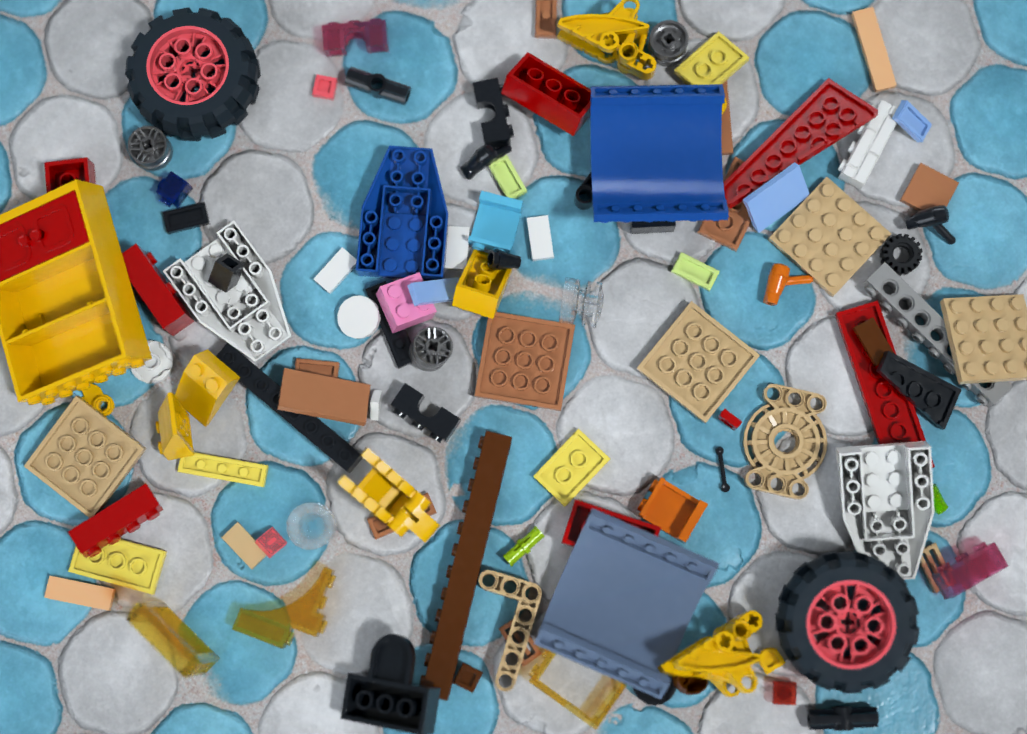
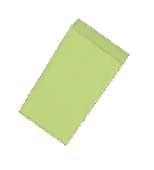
M507 154L493 161L488 166L505 197L516 199L527 193V189Z
M683 252L680 253L671 270V273L709 292L720 272Z

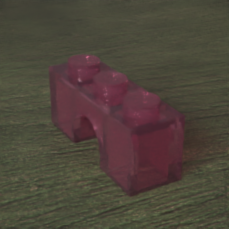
M373 18L365 22L351 20L348 23L329 22L327 25H322L323 49L326 57L347 55V45L355 38L363 39L366 42L368 53L389 52L386 20Z

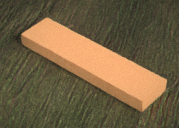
M870 7L852 12V19L874 92L896 88V80L874 8Z

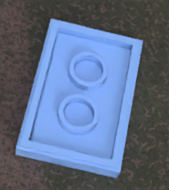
M794 162L745 197L743 202L754 229L760 233L803 202L810 194L800 166Z

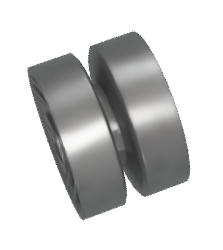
M665 20L659 22L650 33L648 43L649 55L654 57L656 63L661 66L678 64L684 58L689 42L687 30L677 21Z
M142 126L136 129L129 137V154L143 169L148 171L161 170L171 161L173 155L172 145L158 128Z
M426 327L422 329L409 346L411 362L418 369L426 372L440 369L452 354V339L441 328Z

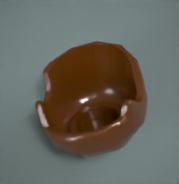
M672 676L674 686L680 693L685 695L700 694L707 688L709 680L699 677Z

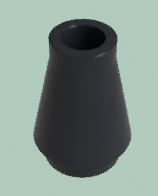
M495 249L488 253L487 265L493 270L518 269L521 265V257Z

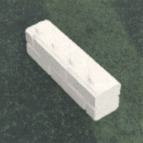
M879 100L877 105H871L878 109V115L859 128L857 132L860 135L858 141H852L847 151L851 153L848 160L843 159L838 168V171L841 172L838 178L857 189H862L897 124L892 119L897 107L884 100Z

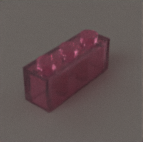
M985 541L973 547L974 551L970 554L964 552L955 557L956 561L949 564V562H946L936 568L938 572L931 576L944 599L953 598L1008 567L995 542L986 544Z

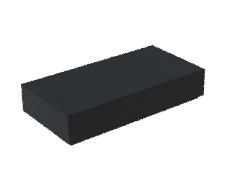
M205 202L163 212L168 234L210 225Z

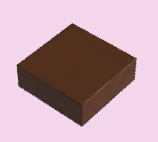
M463 662L453 683L473 693L483 672Z

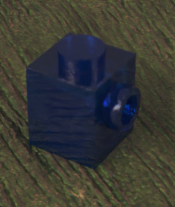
M171 171L166 178L159 182L156 193L161 197L159 201L169 208L173 205L178 209L193 188L187 181Z

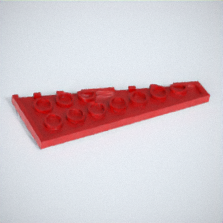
M828 78L724 182L725 200H727L728 208L731 209L742 202L745 197L794 162L801 165L871 121L878 115V109Z

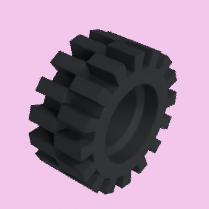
M908 234L892 236L881 248L880 257H882V260L880 262L881 264L886 262L899 276L902 274L906 275L912 272L922 260L921 253L923 251L922 248L919 249L921 244L919 241L917 243L914 241L916 238H909ZM895 248H905L909 253V259L906 262L896 261L893 256Z

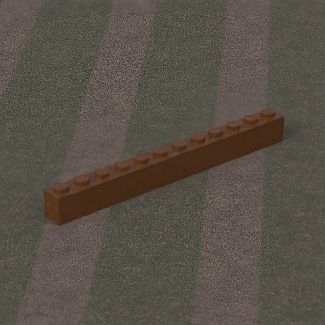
M486 431L485 436L481 435L478 448L482 450L480 457H475L473 470H476L475 478H470L467 491H470L471 494L469 500L464 501L462 513L466 514L464 522H459L457 534L460 535L459 542L454 543L451 556L455 557L453 565L448 566L446 573L449 583L448 587H443L440 600H444L442 609L438 608L435 622L439 623L437 631H432L429 644H433L431 653L426 654L424 666H427L426 675H421L419 684L440 687L439 699L446 701L449 699L512 443V437Z

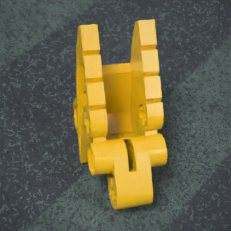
M621 0L609 13L572 15L560 18L557 23V27L562 29L559 31L557 39L581 52L584 51L585 54L597 58L602 63L611 64L617 61V68L621 73H630L642 80H649L655 74V58L643 52L644 45L647 42L649 24L638 20L637 13L640 7L638 0ZM632 1L635 3L636 8L635 10L624 8V4ZM604 52L611 53L613 56L610 57L609 55V58L604 57Z
M366 447L360 455L373 466L371 471L358 486L344 474L337 483L399 536L403 537L410 529L426 543L440 527L435 520L424 512L431 502Z
M753 610L737 615L724 625L717 627L713 631L712 636L700 638L657 668L662 674L678 677H699L710 680L727 697L737 696L740 692L751 693L757 687V678L750 665L765 659V656L752 653L747 639L762 627L763 619L757 611ZM744 676L748 677L751 681L749 689H746L742 684ZM727 682L735 687L733 693L727 690Z

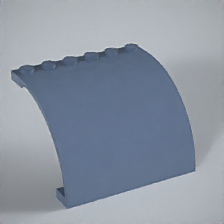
M592 508L554 591L534 644L658 699H662L670 685L671 678H668L669 675L660 673L657 667L677 654L692 615L707 585L715 575L719 563Z

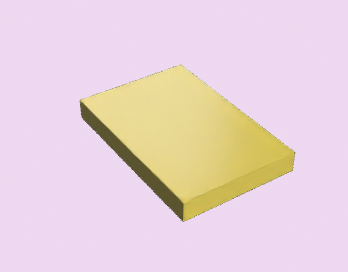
M718 31L674 69V74L686 85L723 84L749 61V56Z
M578 429L533 477L566 507L605 466L610 458Z

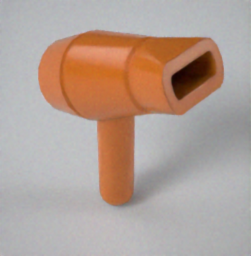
M781 263L773 264L768 275L763 303L771 306L777 305L785 286L809 284L813 282V278L810 275L789 277L790 268Z

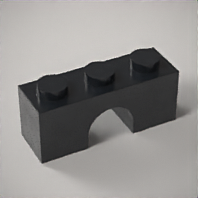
M498 78L473 82L477 109L489 108L495 112V117L492 120L481 123L484 143L491 144L494 148L507 144L511 145L510 138L514 137L512 124H507L506 117H510L507 104L503 105L502 97L506 96L501 93L503 84L499 85Z
M404 383L390 404L394 408L393 413L402 419L405 416L412 420L411 425L420 431L425 428L431 432L429 436L435 441L441 443L443 440L447 443L460 424L461 419L443 407L432 417L423 416L419 408L425 398L424 395Z

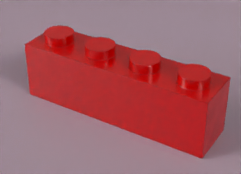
M145 483L71 529L68 533L84 557H94L106 545H113L120 541L122 535L138 530L141 527L140 524L146 520L151 521L160 515L159 512L164 509L151 488Z

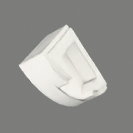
M374 390L370 401L371 420H379L382 390Z

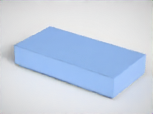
M908 100L901 101L892 117L916 142H923L932 126Z

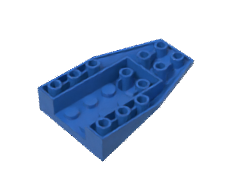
M389 146L362 205L356 272L358 276L402 279L420 272L423 281L444 279L448 210L433 150L431 148Z

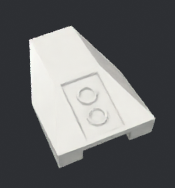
M233 220L217 232L219 238L185 262L180 258L164 269L163 272L202 325L254 362H257L292 336L271 270ZM228 253L244 263L245 266L238 284L225 293L208 282L215 261Z
M926 441L837 447L836 457L842 517L856 551L884 562L891 569L897 571L904 580L915 579L934 516L931 446Z

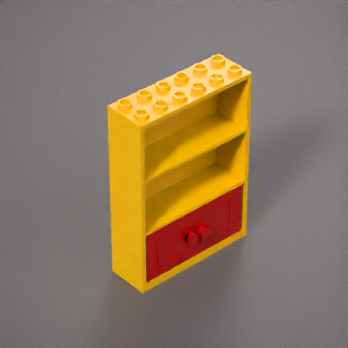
M76 179L0 215V338L18 402H28V405L38 403L50 405L55 403V399L59 397L66 398L72 396L73 391L89 389L91 387L90 384L106 382L109 380L108 377L123 375L126 373V369L142 367L145 365L144 362L152 359L107 199L101 185Z

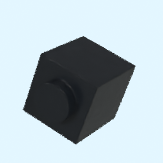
M226 253L215 261L208 282L226 293L238 284L245 264Z

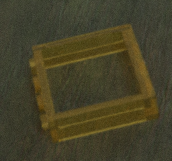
M137 602L129 611L130 615L126 620L184 678L205 675L220 659L165 602H142L141 604Z
M545 649L541 655L544 658L540 665L535 664L528 674L531 677L529 682L596 730L627 684L616 681L591 718L539 680L556 655V653Z

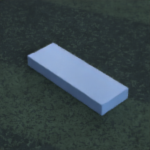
M459 277L414 282L407 285L414 306L453 301Z

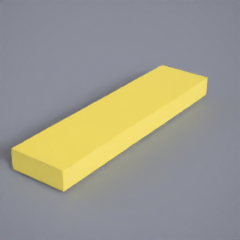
M194 452L193 456L180 458L177 472L265 488L269 466Z

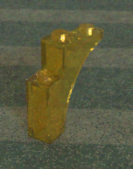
M324 567L310 590L287 606L269 611L240 608L232 629L281 649L291 645L295 633L292 632L293 629L319 637L320 633L324 634L328 621H325L327 616L319 613V610H323L326 606L328 597L325 595L328 588L332 589L335 583V570Z

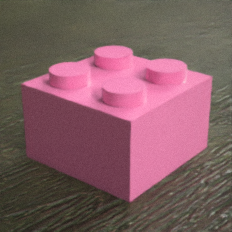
M420 272L382 285L376 293L392 333L428 321L437 312L434 304L414 306L407 285L414 282H422L423 279Z

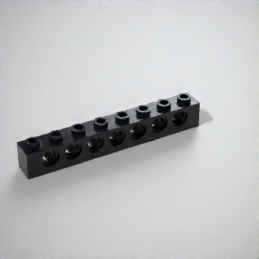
M229 343L216 355L218 359L240 377L239 381L348 473H351L363 459L357 450L317 417L277 410L281 387Z

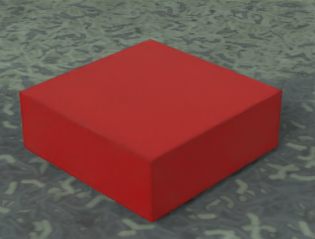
M725 408L718 416V419L732 430H736L742 423L741 420Z

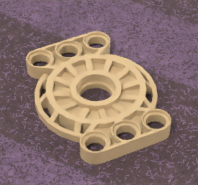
M770 384L762 393V397L767 405L762 406L752 415L744 430V453L753 470L746 473L744 482L752 490L800 500L805 498L809 492L808 484L803 479L808 478L819 468L827 451L826 431L817 414L825 410L827 401L823 395L778 384ZM768 389H776L779 393L778 399H769L767 396ZM796 393L799 395L800 403L798 405H792L789 402L788 397L790 394ZM811 399H819L822 403L821 409H812L810 406ZM762 411L764 415L757 421V423L752 422L755 419V417ZM817 424L821 430L822 438H820L819 431L816 426ZM752 427L751 440L747 441L748 430ZM782 431L791 433L795 438L794 449L787 453L779 451L774 444L776 435ZM820 443H823L822 453L819 457ZM751 445L752 453L755 457L753 460L748 452L747 446ZM814 461H816L817 464L815 465V467L810 472H808L807 468L811 466ZM758 462L761 467H757L755 463ZM802 472L803 476L800 477L798 473ZM752 473L758 474L761 478V482L757 486L749 483V475ZM774 478H778L782 482V488L779 491L773 490L770 486V482ZM796 483L801 484L804 488L801 496H797L792 492V487Z

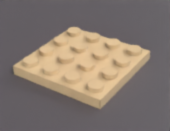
M826 177L768 240L833 297L891 233L833 181Z
M1024 294L943 298L940 301L958 384L1027 380V307Z
M691 301L640 363L637 370L703 423H706L760 355Z
M75 396L24 467L91 518L102 510L147 448L80 396Z

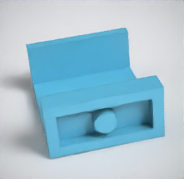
M481 191L479 197L480 204L468 243L475 250L500 249L511 254L523 209V201Z

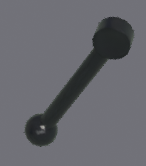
M719 446L715 449V452L719 458L722 478L721 491L728 492L730 486L726 481L722 456L724 449Z

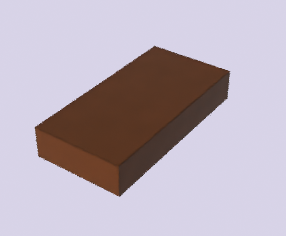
M873 317L853 328L874 367L879 365L885 351L894 353Z

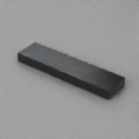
M384 281L367 288L366 292L379 308L381 328L397 367L400 369L412 364L409 357L411 341L406 329L395 333L391 331L376 297L379 287L387 284Z

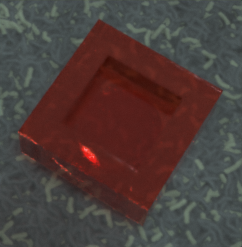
M772 681V704L796 705V682Z

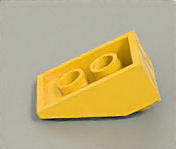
M474 249L456 285L452 306L494 319L512 269L493 270L487 265L488 253Z
M207 349L193 356L183 371L175 397L186 411L206 427L240 377Z
M169 392L158 411V421H156V430L161 437V441H158V448L160 454H163L168 461L194 455L189 414L175 395Z

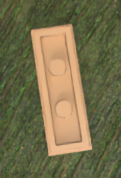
M49 576L44 598L111 611L116 589Z

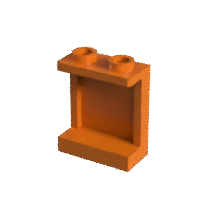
M663 477L659 481L654 479L648 489L652 492L648 500L643 498L637 508L640 511L638 516L650 524L661 527L660 530L684 544L708 504L702 500H697L667 482Z

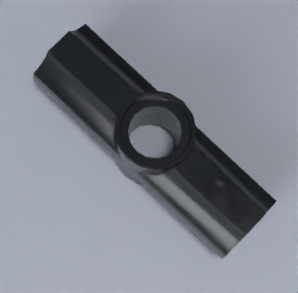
M350 67L346 74L345 85L370 93L375 98H384L402 105H406L411 92L410 86L389 80L382 74H372L354 67ZM376 83L383 84L380 89L373 88Z
M834 706L832 709L807 710L809 730L833 729L834 731L854 730V728L878 727L879 723L877 707L872 706L858 708Z

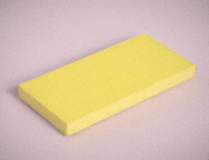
M121 539L113 545L108 544L103 547L98 555L86 558L80 553L77 546L75 547L68 572L155 595L167 551Z

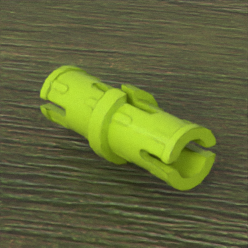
M535 526L522 539L519 538L516 541L517 544L505 553L503 558L510 566H513L523 555L529 554L531 552L530 549L545 536Z

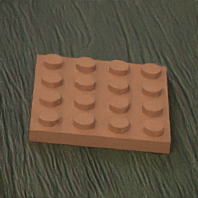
M496 312L494 319L488 318L474 396L561 411L575 325Z

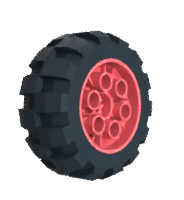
M190 7L172 10L174 16L164 19L160 15L149 22L148 25L151 29L145 35L140 32L131 45L134 54L126 59L125 75L129 79L127 89L132 102L139 109L143 117L167 136L173 137L177 135L183 141H200L201 136L206 135L213 139L226 134L225 128L232 123L238 126L248 115L246 109L249 104L253 105L256 102L260 90L257 84L261 76L259 60L249 38L244 35L242 29L230 18H221L218 12L205 8H199L198 13H193ZM210 51L208 56L201 57L203 52ZM221 59H224L225 64H213ZM174 61L173 65L168 67L170 62ZM212 71H215V74L209 77ZM172 82H179L176 87H170ZM208 84L215 88V91L211 94L207 91ZM195 86H200L199 90L194 92ZM185 91L186 100L185 102H180L179 100Z
M833 551L818 555V558L808 563L805 562L793 572V577L787 585L784 584L779 595L778 612L775 613L776 631L781 642L780 645L788 660L801 675H804L813 684L829 691L831 689L838 690L844 694L861 693L863 689L871 687L877 689L890 682L889 677L896 671L902 672L911 659L909 654L913 645H917L920 628L917 627L916 616L919 614L915 597L911 595L907 588V583L897 571L891 569L884 562L863 553ZM847 586H855L852 600L848 599ZM843 597L844 605L841 608H835L833 604L835 598ZM820 598L830 606L828 611L815 606ZM862 598H866L868 602L867 607L864 610H858L857 602ZM878 605L880 612L870 615L869 613ZM824 616H830L832 619L828 627L821 626L820 621ZM846 616H848V618L852 621L851 623H847V627L845 628V625L841 622V620H844ZM873 619L877 620L878 627L876 630L869 631L867 628L868 622ZM826 631L828 635L817 642L814 634ZM868 634L877 637L873 644L866 638ZM834 637H841L842 644L838 648H832L831 641ZM858 639L865 640V646L861 650H856L854 647V643ZM849 646L850 656H843L844 650Z

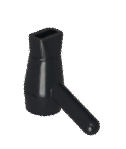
M485 144L476 150L468 162L460 166V169L465 177L471 180L478 172L492 164L496 158L511 152L512 147L507 144L495 149L491 144Z
M945 205L929 207L905 216L908 230L932 226L948 244L952 245L956 242L955 237L942 225L949 220V212Z

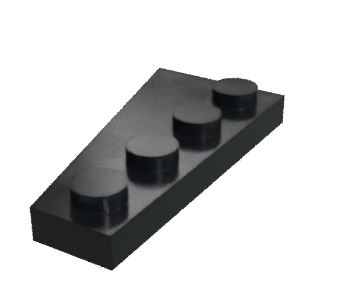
M885 351L876 371L939 429H945L961 389L898 355Z

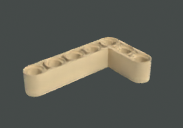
M486 570L479 576V584L483 590L519 601L495 678L497 688L507 692L515 686L542 591L535 583L496 571ZM486 575H492L495 578L493 586L486 587L482 583ZM509 581L514 582L517 586L516 591L511 594L504 590L505 583ZM528 588L537 590L538 597L535 600L526 598L525 592ZM527 609L531 612L532 617L529 621L523 622L519 619L518 615L521 610ZM516 631H521L525 634V640L521 644H516L512 640V635ZM509 653H515L519 658L518 663L514 666L508 665L505 661ZM502 675H509L512 678L510 687L503 688L499 685V678Z

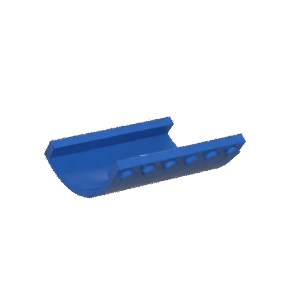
M723 84L591 87V182L594 222L629 223L631 221L695 222L698 220H728L729 211L727 200H725L722 169V103L725 102Z

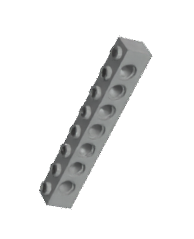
M884 262L862 284L865 287L864 290L871 297H876L881 302L880 306L886 312H891L896 317L897 323L912 333L915 341L920 344L923 343L928 348V353L944 364L943 367L948 373L956 376L953 358L947 353V347H950L944 319ZM884 285H887L892 289L891 295L886 294L884 292ZM899 301H905L908 309H901ZM915 316H920L923 319L924 324L922 326L915 322ZM931 331L938 333L939 341L931 338ZM1008 381L988 382L986 388L981 387L979 383L961 384L963 388L971 390L976 395L975 398L981 405L988 408L995 405L1013 387Z

